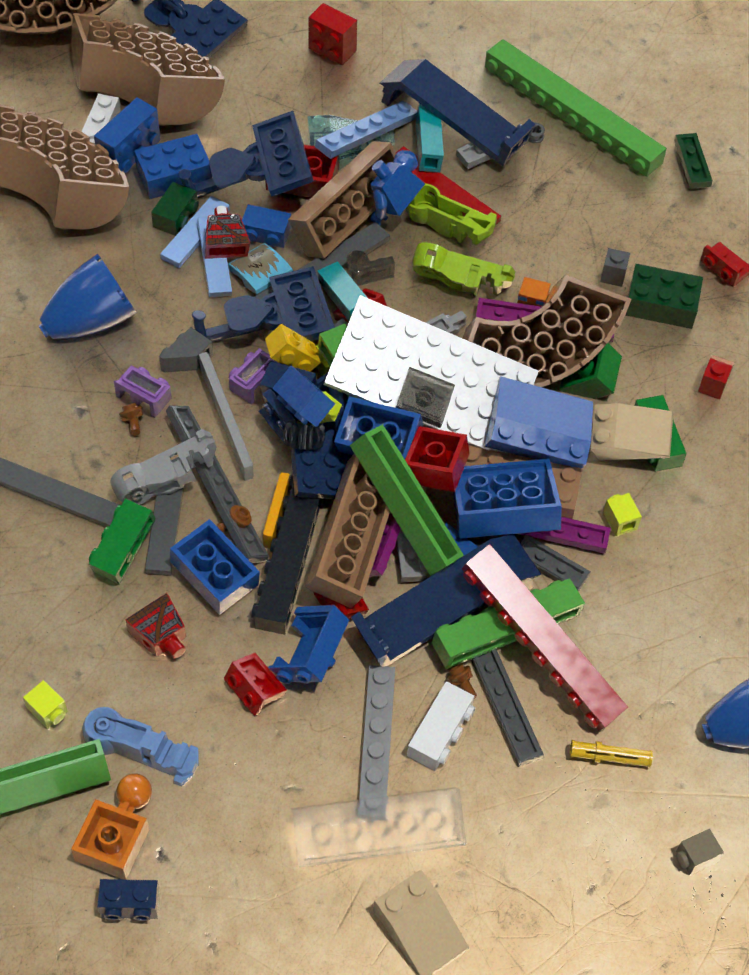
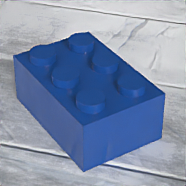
M136 97L94 135L95 145L100 144L109 152V157L119 163L118 168L121 172H128L132 165L136 163L134 150L158 144L161 140L157 108Z
M198 134L134 150L136 169L149 199L163 196L172 182L183 185L178 177L180 170L187 169L191 172L190 178L193 184L212 178L209 158Z
M349 396L334 443L338 452L353 455L354 451L350 445L365 433L383 424L403 458L406 459L418 427H423L424 425L421 414Z
M210 519L170 548V562L219 615L259 585L260 571Z

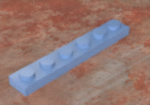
M401 101L317 139L315 147L331 159L415 120L417 110L411 107L409 103Z

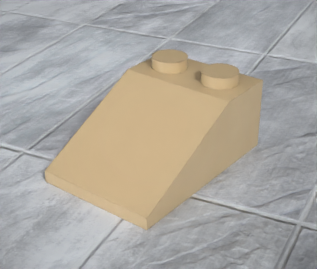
M620 403L595 404L591 450L599 461L670 458L673 412Z
M419 870L374 900L373 912L418 975H433L469 950L468 944L440 895L422 870Z

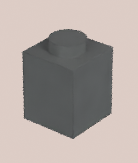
M608 248L600 282L622 287L630 253Z

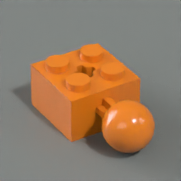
M136 773L126 775L118 783L116 791L120 802L118 807L95 799L71 848L76 862L123 880H127L149 832L147 818L133 812L135 809L144 807L149 802L152 796V786L145 776Z

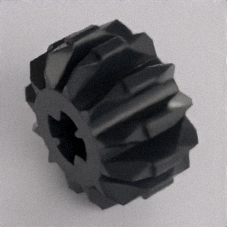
M289 420L285 423L283 431L284 444L300 450L320 449L325 441V427L322 423L315 427L309 421L305 425L300 420Z

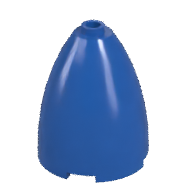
M96 254L70 274L55 291L40 317L42 324L39 325V328L45 337L51 336L52 339L77 338L111 328L132 317L137 312L99 254Z
M749 679L727 693L705 717L706 723L702 724L707 740L712 738L715 744L749 749Z

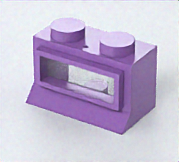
M260 348L255 353H248L244 359V364L240 368H233L229 374L230 391L252 405L255 402L254 390L260 386L270 360L276 361L271 359L270 355Z
M131 365L119 380L114 381L116 397L121 398L127 392L130 394L131 402L136 403L137 407L142 402L149 404L151 416L154 418L172 399L169 383L163 378L156 379L150 376V373L143 367L136 368Z

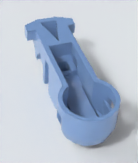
M96 708L84 720L82 732L85 743L100 739L104 755L117 753L174 776L173 781L176 785L182 787L193 778V774L197 766H199V749L192 745L188 747V744L184 742L182 744H174L173 741L167 738L166 732L161 731L160 734L153 732L152 726L136 720L123 718L119 712L112 708Z

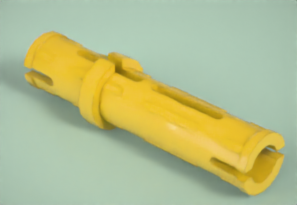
M571 740L570 757L593 759L595 763L608 761L647 766L649 768L652 765V750L602 745L600 741L587 743Z

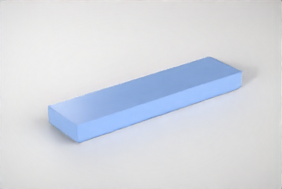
M210 196L160 253L161 259L180 268L201 244L197 223L198 217L215 215L214 209L218 206H225L229 211L230 205Z
M198 217L197 223L209 297L232 296L227 258L205 259L207 217Z

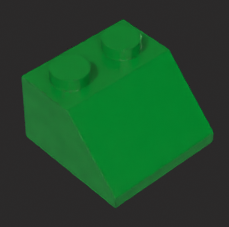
M607 343L592 360L576 372L562 379L560 390L565 393L592 399L614 394L622 356Z

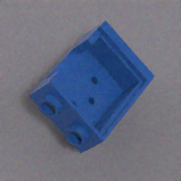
M335 605L297 607L294 612L296 617L291 627L302 637L289 664L281 657H276L274 664L268 668L276 675L279 681L286 684L291 682L306 684L309 682H322L328 667H332L336 662L333 656L349 619Z

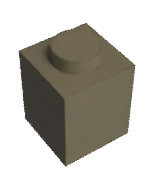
M711 829L681 841L676 850L679 864L682 868H686L690 875L718 863L724 854Z

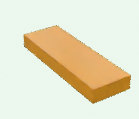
M281 472L278 478L263 531L264 548H271L272 540L276 538L278 532L276 531L279 517H282L284 498L288 496L290 474Z

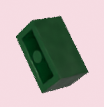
M172 182L151 212L153 227L176 236L188 223L192 213H196L199 201H197L196 190Z

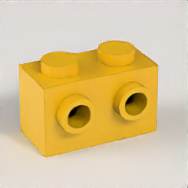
M280 324L265 338L270 358L278 363L309 372L321 363L315 343L283 324Z

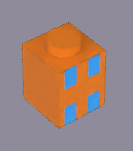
M524 277L517 303L542 307L550 294L551 283Z

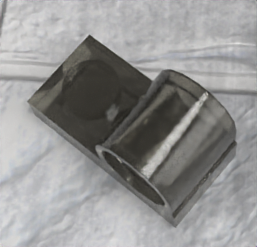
M356 250L350 252L347 256L346 272L358 286L393 278L395 261L392 256L370 261L366 253Z

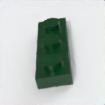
M697 133L675 135L674 142L690 189L711 187L713 180Z

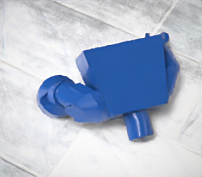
M401 150L395 155L393 162L385 164L382 160H379L372 166V170L377 175L371 183L376 207L370 218L373 223L377 222L381 226V221L388 219L386 213L400 216L425 185L422 180L412 173L418 166L416 155L413 152Z

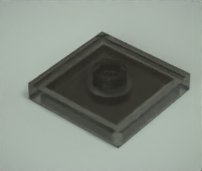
M409 366L395 408L421 414L423 422L441 428L455 384Z

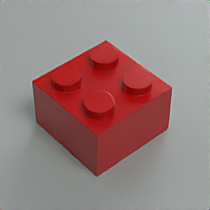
M322 3L308 17V48L343 66L357 51V19Z
M418 427L405 461L421 486L452 492L456 491L470 454L467 434Z

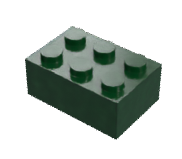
M635 263L628 294L631 302L625 316L692 329L698 312L703 277Z

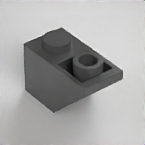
M190 327L185 333H181L171 346L162 350L159 356L161 371L198 370L200 368L199 354L207 352L210 358L213 356L212 341Z

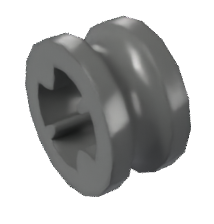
M535 122L536 125L528 141L540 143L544 139L545 128L542 124Z

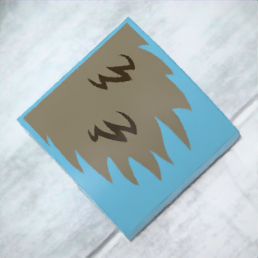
M266 243L249 251L248 257H239L228 264L230 272L243 280L244 286L255 294L271 286L269 277L293 271L284 258Z

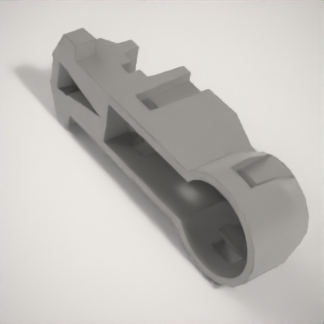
M201 429L195 432L196 436L142 463L130 464L116 471L110 483L117 499L123 503L126 498L141 505L155 495L171 494L183 488V485L191 481H197L192 471V468L196 467L194 463L197 461L200 464L205 463L208 468L213 465L216 445L211 433ZM178 454L179 457L170 460L171 457ZM132 472L133 477L124 481L123 476Z

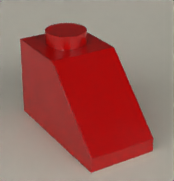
M712 355L703 374L698 392L720 400L735 362Z

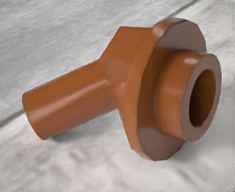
M136 403L123 406V412L119 413L122 421L129 420L131 434L133 436L139 435L140 425L138 417L143 416L142 406L137 407Z
M238 505L230 508V516L239 528H245L251 524L252 517L247 508ZM224 522L217 524L222 532L228 530Z
M459 664L451 668L447 680L451 684L459 685L462 690L474 695L475 699L477 694L468 680L473 677L471 667Z

